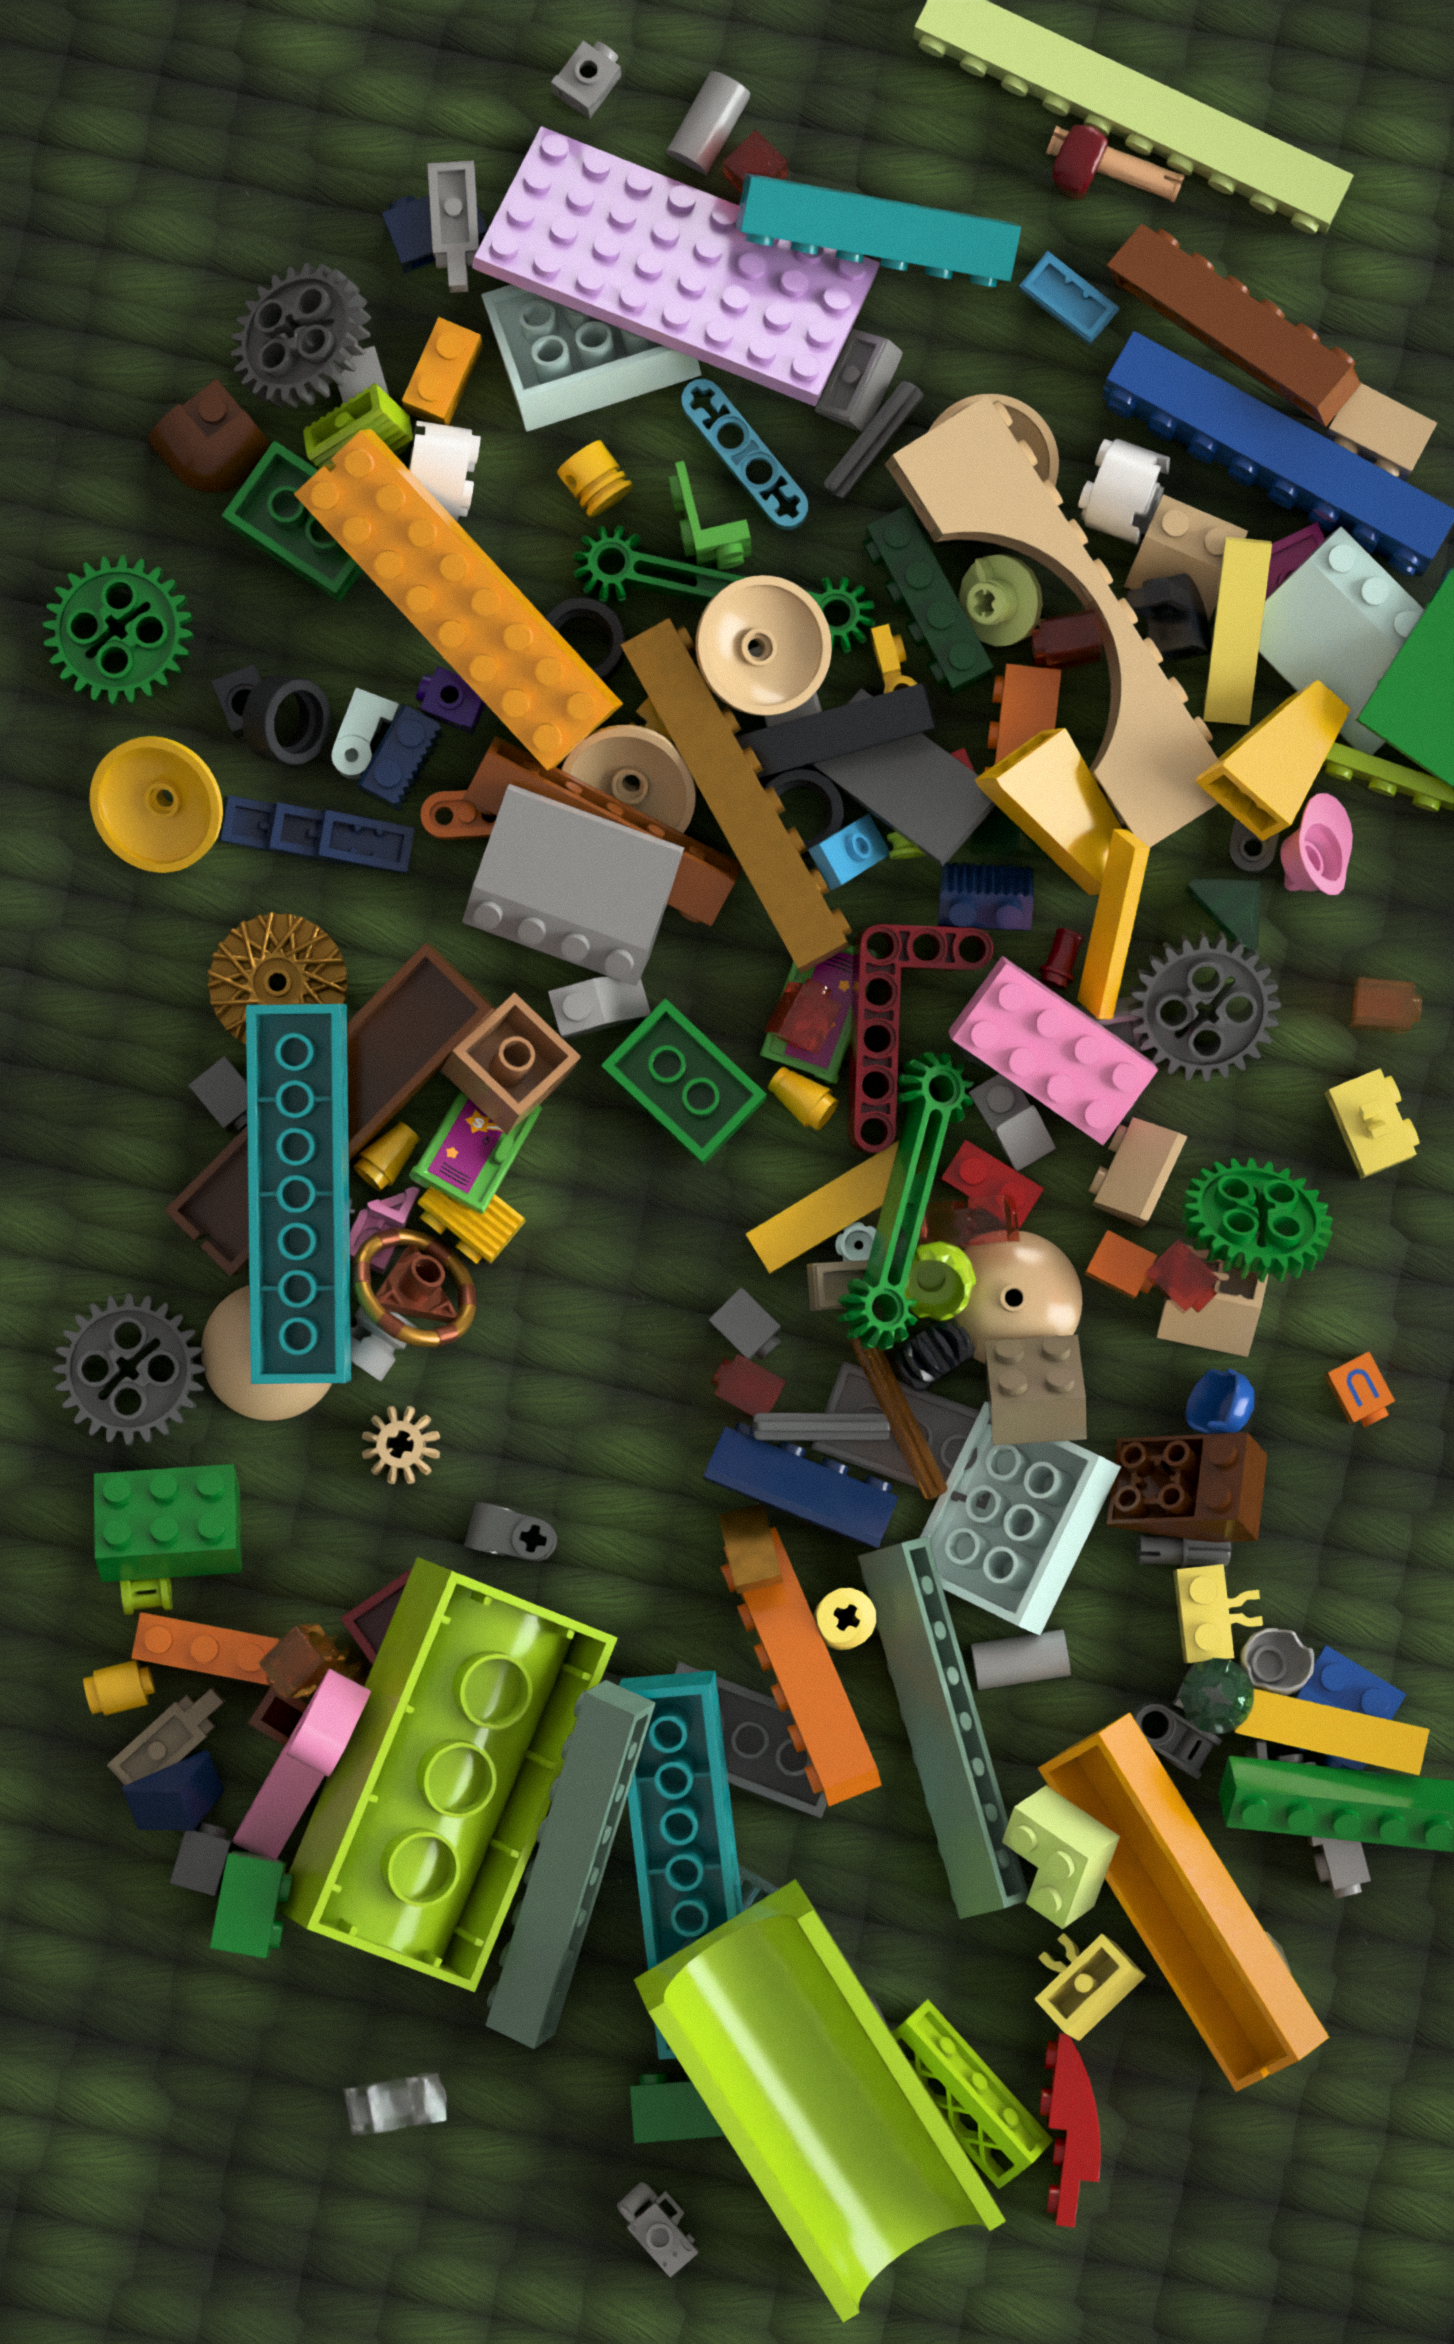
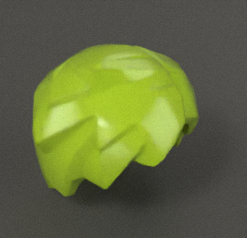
M938 1241L918 1245L904 1292L906 1299L914 1298L918 1300L916 1306L911 1307L910 1310L919 1318L930 1317L936 1321L948 1320L962 1312L967 1306L972 1288L976 1284V1277L970 1259L960 1248L951 1243Z

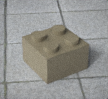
M1078 1335L985 1341L986 1388L993 1445L1087 1439L1086 1394Z

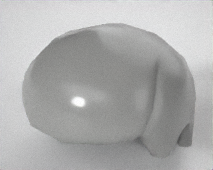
M1265 1628L1253 1633L1240 1650V1672L1250 1688L1288 1696L1298 1692L1314 1673V1652L1312 1648H1307L1302 1644L1294 1631Z

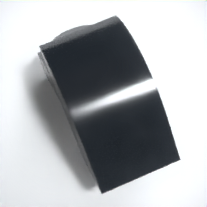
M1183 573L1166 578L1150 579L1142 583V588L1126 591L1128 603L1133 611L1147 618L1149 638L1158 648L1164 661L1173 663L1210 654L1211 642L1205 606L1196 584L1189 575Z

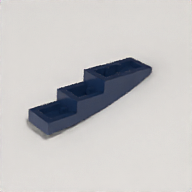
M227 795L224 797L222 824L217 842L296 857L406 874L408 872L415 828L331 810L318 811L279 802L272 804Z

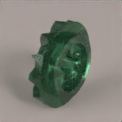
M1212 1657V1659L1196 1663L1189 1675L1183 1678L1184 1685L1179 1699L1183 1704L1185 1717L1199 1730L1214 1734L1227 1733L1238 1728L1248 1718L1254 1703V1688L1249 1675L1239 1664L1228 1659ZM1221 1682L1223 1685L1221 1693L1226 1696V1699L1232 1701V1704L1215 1703L1211 1709L1209 1707L1210 1698L1201 1689L1202 1687L1216 1688Z

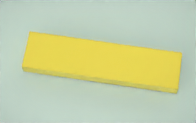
M1225 536L1203 721L1249 725L1272 550L1271 541Z

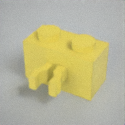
M1381 1068L1333 1087L1325 1093L1360 1179L1411 1159L1417 1154L1414 1146L1419 1144L1416 1130L1409 1118L1402 1120L1395 1104L1401 1101L1397 1085L1391 1075L1384 1078Z
M1224 1564L1173 1570L1184 1663L1234 1658L1231 1624L1239 1623L1243 1626L1253 1627L1262 1626L1263 1622L1262 1616L1248 1618L1243 1613L1229 1614V1608L1242 1606L1246 1600L1260 1599L1259 1590L1242 1592L1233 1599L1227 1598Z
M1063 1933L1057 1940L1065 1946L1066 1957L1072 1962L1068 1967L1061 1961L1055 1962L1051 1955L1045 1951L1038 1957L1046 1967L1060 1974L1035 1998V2001L1064 2033L1078 2041L1146 1977L1118 1944L1104 1934H1101L1079 1954V1949L1075 1942Z

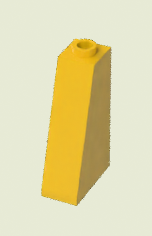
M1317 679L1289 696L1198 775L1195 783L1260 840L1264 841L1292 824L1351 708Z
M1066 728L1043 729L977 777L975 782L979 789L1088 895H1099L1113 829H1122Z

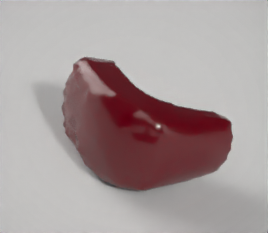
M1074 125L1066 136L1056 157L1052 178L1059 192L1068 198L1083 200L1106 152L1108 140L1095 127Z

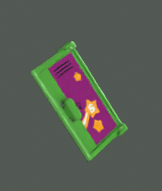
M849 945V948L802 974L793 960L759 1056L813 1074L816 1079L824 1081L826 1084L837 1085L840 1077L838 1073L849 1046L851 1035L853 946ZM867 948L870 955L874 958H883L882 953L875 949ZM870 981V982L867 984V986H866V990H865V994H866V995H867V993H868V990H869L871 981Z
M459 1090L420 1161L409 1173V1177L426 1189L431 1186L473 1211L484 1214L542 1111V1107L540 1105L537 1106L520 1124L506 1135ZM494 1158V1160L498 1163H501V1165L494 1164L492 1159Z

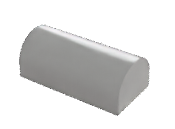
M711 71L666 150V154L707 176L750 99V92L734 79L722 73Z
M1063 1629L1042 1632L1041 1635L1029 1634L970 1644L978 1690L1071 1675Z

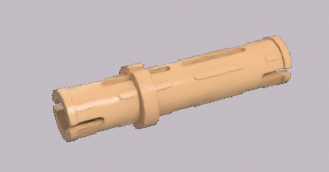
M1056 125L1046 154L1057 157L1069 131ZM1107 146L1104 157L1096 171L1166 198L1173 203L1176 200L1185 174L1176 173Z

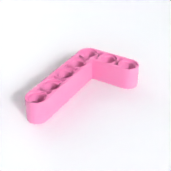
M330 1668L328 1669L245 1815L232 1843L250 1853L274 1859L278 1858L325 1775L329 1777L338 1763L371 1690Z

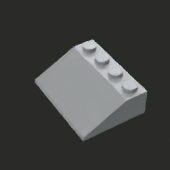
M509 784L476 875L462 923L637 986L650 958L685 848Z

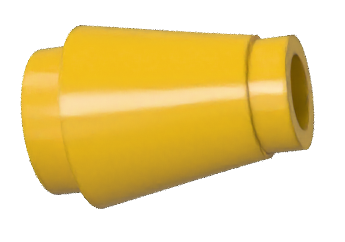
M786 1067L779 1069L768 1085V1089L774 1093L805 1128L811 1126L816 1130H820L832 1117L839 1104V1100L832 1096L833 1090L794 1071H790Z
M399 1122L394 1128L357 1155L359 1160L353 1168L371 1187L382 1191L386 1185H393L420 1138L409 1126Z

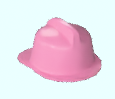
M1328 793L1316 794L1308 800L1303 812L1300 828L1288 836L1281 845L1280 856L1285 871L1284 886L1289 891L1320 890L1327 895H1337L1344 889L1346 870L1352 850L1353 834L1351 822L1345 808L1337 798Z

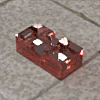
M1002 1194L969 1198L968 1208H965V1201L928 1203L920 1230L921 1245L942 1241L963 1249L971 1246L1020 1242L1015 1195Z

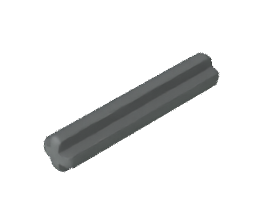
M907 381L900 383L825 480L824 487L833 496L842 500L847 498L923 400V393L920 389Z
M756 1413L752 1423L753 1436L758 1441H885L889 1439L891 1430L889 1415L886 1413Z

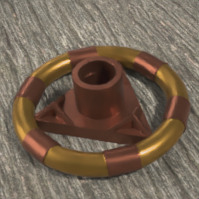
M390 1228L372 1234L357 1250L351 1266L352 1287L366 1315L378 1328L389 1336L414 1346L438 1348L457 1341L469 1329L477 1309L476 1288L463 1262L452 1249L437 1238L412 1229ZM397 1245L408 1246L374 1295L371 1289L370 1275L372 1258L379 1251ZM418 1249L422 1250L427 1255H421ZM442 1265L450 1273L457 1286L458 1314L440 1286L445 1278V1271ZM388 1311L448 1324L432 1330H420L405 1325L404 1322Z

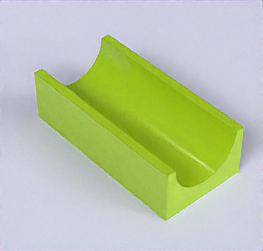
M417 1557L364 1686L371 1690V1693L331 1775L327 1777L289 1871V1874H293L288 1903L280 1901L278 1911L308 1930L475 1992L535 1845L538 1829L552 1801L549 1800V1792L553 1782L561 1774L565 1761L561 1757L562 1748L568 1736L573 1733L577 1717L574 1716L576 1702L585 1690H590L600 1683L618 1638Z
M796 1879L634 1979L649 2015L843 2323L860 2313V2298L876 2275L911 2247L951 2228L964 2225H981L991 2231L1006 2222L983 2180Z

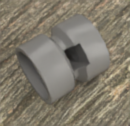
M360 1306L354 1314L357 1324L355 1327H351V1362L379 1381H382L396 1361L393 1355L394 1350L404 1349L407 1344L392 1338L378 1328ZM388 1311L404 1322L405 1325L418 1329V1327L398 1313Z

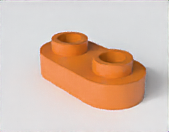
M467 790L442 791L432 794L423 803L420 815L423 827L427 833L440 840L490 838L495 821L486 822L483 820L482 813L472 805V802L463 798ZM443 809L450 810L453 813V819L447 825H441L436 821L437 813Z

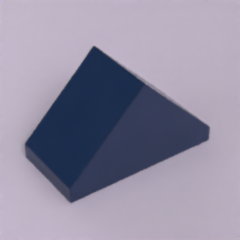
M204 1750L121 1787L138 1830L194 1831L224 1792L208 1750Z

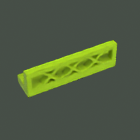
M928 1999L919 2005L891 2032L896 2041L902 2038L914 2051L915 2061L908 2060L963 2150L998 2189L1029 2167L1052 2143L1053 2139ZM928 2077L938 2079L946 2087L947 2096L936 2094L928 2085ZM959 2112L969 2114L978 2123V2132L968 2130L962 2124ZM991 2148L1002 2150L1013 2165L1004 2171L991 2156Z

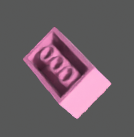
M1003 956L948 1030L954 1042L1103 1146L1158 1071L1155 1064L1149 1058Z

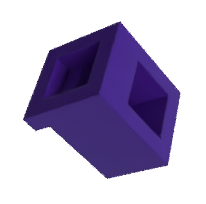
M438 666L433 676L425 673L416 694V700L422 702L420 707L422 714L470 734H474L486 704L460 675ZM448 688H453L459 693L458 699L451 704L445 703L441 699L443 691Z

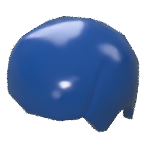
M1230 1368L1226 1372L1216 1369L1208 1370L1195 1384L1187 1400L1185 1417L1188 1426L1202 1434L1236 1433L1247 1424L1254 1410L1255 1391L1246 1376Z

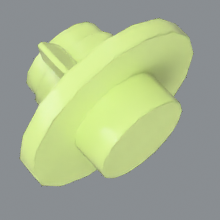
M1007 554L990 555L975 559V563L971 565L962 579L959 593L960 605L980 641L996 647L1017 644L1031 635L1040 620L1043 607L1041 586L1033 570L1021 559Z

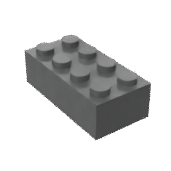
M679 1662L674 1674L702 1671ZM716 1677L728 1783L822 1818L827 1801L822 1791L814 1794L810 1787L804 1767L811 1765L806 1751L797 1753L787 1730V1726L794 1724L789 1710L780 1713L774 1698Z

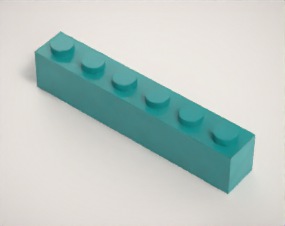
M745 173L735 226L740 232L747 233L745 241L773 246V240L777 238L792 241L791 250L818 254L819 246L836 249V258L862 263L864 255L880 257V266L907 271L908 263L926 266L925 274L946 279H952L953 271L971 274L969 280L971 283L989 287H996L998 279L1011 282L1021 226L1013 222Z

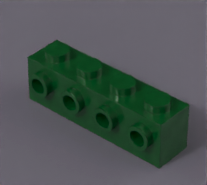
M908 505L866 525L865 537L867 540L862 542L864 550L873 566L875 567L880 564L888 578L883 583L894 606L898 607L902 604L910 621L906 622L905 626L916 647L918 648L923 645L931 659V662L927 663V668L937 687L945 686L952 697L991 677L994 667Z

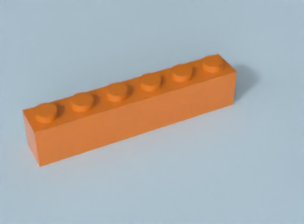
M773 1527L770 1530L783 1583L740 1593L744 1604L736 1607L746 1632L755 1630L759 1638L760 1644L753 1646L763 1673L772 1670L777 1684L770 1686L779 1712L789 1710L794 1722L793 1725L787 1726L793 1746L797 1753L806 1751L811 1765L804 1767V1771L814 1794L822 1791L828 1806H832L882 1785L870 1749L777 1529ZM725 1546L723 1549L728 1564L721 1566L720 1569L731 1593L736 1591Z

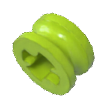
M897 832L887 835L888 842L893 844V850L889 852L890 859H909L926 856L925 853Z

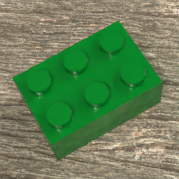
M274 440L222 514L226 527L340 603L363 569L294 495L318 470Z
M666 998L601 1065L602 1071L702 1166L714 1156L767 1100V1094Z
M234 1464L95 1473V1561L101 1582L242 1573L240 1487Z

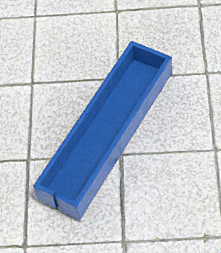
M1133 331L1106 379L1102 399L1108 401L1106 407L1113 413L1125 419H1131L1132 415L1148 424L1146 429L1154 436L1170 442L1172 438L1188 446L1187 452L1195 459L1206 464H1211L1214 460L1229 469L1227 475L1233 480L1248 487H1251L1253 483L1269 491L1267 497L1274 503L1286 509H1291L1293 505L1309 513L1307 519L1311 523L1317 522L1319 527L1325 531L1331 532L1333 528L1338 529L1342 527L1368 554H1372L1375 550L1390 559L1388 562L1389 566L1406 576L1412 577L1416 573L1423 577L1454 523V509L1136 331Z

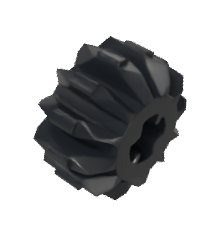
M955 1318L939 1321L916 1335L897 1350L894 1361L899 1368L898 1372L914 1391L929 1389L972 1359L975 1348L970 1341L971 1337Z

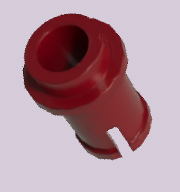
M1058 928L1055 932L1056 936L1045 965H1040L1039 972L1042 974L1040 982L1055 989L1066 990L1068 983H1073L1075 977L1071 973L1085 937L1075 931Z

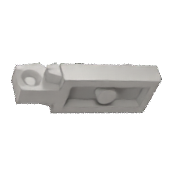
M474 161L428 163L433 256L436 258V267L448 268L450 293L469 292L467 266L473 265L474 256L479 249Z

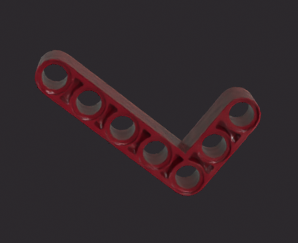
M880 924L867 927L855 938L853 946L847 1134L851 1145L858 1151L864 1153L882 1152L890 1147L895 1138L901 969L957 972L981 969L989 963L994 951L991 938L983 930L963 927ZM874 933L882 935L888 942V952L882 959L874 958L867 950V941ZM919 935L928 937L933 943L934 952L928 961L920 960L913 952V943ZM965 937L974 939L979 945V957L973 963L966 962L959 954L960 942ZM871 980L880 981L886 988V999L879 1006L873 1005L866 998V986ZM871 1026L878 1027L885 1035V1044L878 1052H872L864 1044V1034ZM870 1072L879 1075L884 1085L883 1092L876 1099L869 1098L862 1088L863 1079ZM868 1119L877 1121L882 1128L881 1139L875 1145H868L861 1137V1126Z

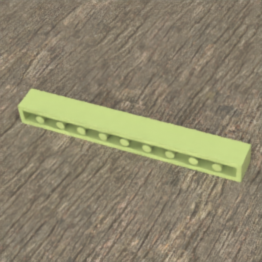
M927 0L914 27V39L919 41V47L925 52L936 57H943L944 54H947L961 61L960 66L973 75L984 77L987 73L1001 80V86L1015 95L1025 97L1029 93L1043 100L1042 105L1055 114L1067 116L1069 112L1085 120L1084 125L1095 127L1104 136H1108L1111 132L1125 139V145L1139 154L1148 156L1153 152L1167 159L1166 164L1179 173L1191 175L1193 171L1209 179L1208 184L1221 193L1232 195L1235 191L1249 198L1250 205L1261 212L1273 215L1277 211L1292 218L1291 224L1303 232L1315 234L1316 231H1319L1326 235L1353 178V174L989 1Z

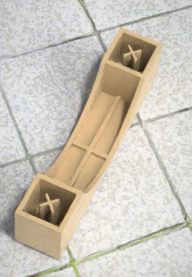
M985 395L894 453L885 463V466L934 543L950 540H973L996 544L1019 552L1043 565L1061 579L1087 610L1103 644L1110 679V706L1107 725L1102 743L1094 761L1089 767V771L1122 829H1128L1150 848L1219 804L1195 783L1198 775L1218 759L1208 744L1213 740L1212 734L1199 716L1193 719L1183 703L1188 701V697L1177 679L1172 677L1168 680L1158 664L1163 661V658L1156 645L1149 637L1142 640L1133 624L1138 622V618L1125 598L1118 601L1108 585L1113 582V579L1106 566L1099 558L1092 561L1083 545L1088 543V540L1082 528L1075 519L1067 521L1058 507L1063 503V500L1056 487L1049 479L1042 482L1033 468L1038 463L1037 458L1025 440L1017 442L1008 428L1013 422L1003 404L999 400L992 403L988 395Z

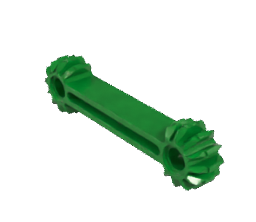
M620 525L616 526L613 538H607L604 526L598 527L597 533L600 541L597 543L591 537L584 535L581 542L589 552L575 551L573 554L575 562L585 565L573 572L575 580L589 579L583 587V593L589 596L598 588H601L599 601L604 604L609 600L610 591H616L618 602L625 603L626 593L624 588L632 587L708 605L711 599L723 588L735 581L747 578L635 552L634 550L641 541L640 536L635 533L624 542V527ZM610 554L620 556L625 562L624 568L615 575L603 573L598 567L603 557ZM638 569H646L697 581V585L694 587L638 574L636 571ZM826 577L822 579L823 594L806 591L817 602L823 614L832 606L843 607L849 613L850 618L846 624L839 627L828 624L832 643L831 655L834 643H840L841 651L844 655L850 654V638L863 646L867 642V638L860 629L871 630L875 626V620L863 616L874 610V602L867 600L858 603L865 593V588L859 585L851 593H848L849 579L847 577L840 579L839 589L833 590L831 580Z
M931 1052L921 1054L918 1061L913 1059L905 1063L903 1069L906 1075H901L897 1078V1086L904 1091L903 1094L897 1096V1103H906L908 1109L864 1279L855 1278L850 1280L846 1285L849 1294H844L837 1300L838 1303L847 1309L846 1313L839 1315L837 1321L841 1323L849 1322L851 1325L846 1338L852 1340L860 1337L861 1348L867 1350L874 1348L876 1345L878 1349L883 1351L892 1348L894 1341L897 1343L905 1341L909 1336L906 1327L913 1326L918 1321L916 1317L908 1312V1308L916 1306L918 1300L914 1298L906 1299L904 1292L948 1122L953 1124L961 1122L966 1117L963 1109L970 1107L974 1102L965 1093L966 1089L972 1087L974 1081L968 1079L963 1081L961 1074L966 1065L959 1063L952 1066L951 1054L943 1053L937 1057ZM930 1082L935 1084L939 1090V1101L934 1100L930 1095ZM874 1300L882 1307L883 1318L881 1321L873 1314L872 1303Z

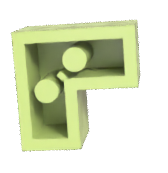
M1045 1785L1014 1807L1002 1843L1038 1868L1026 1904L1061 1929H1064L1095 1906L1120 1836Z

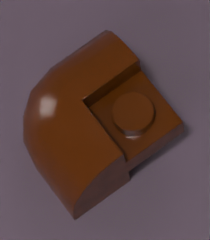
M217 378L181 406L178 403L155 425L148 436L150 446L182 483L190 489L193 488L206 493L228 492L242 485L271 446L245 410H242Z

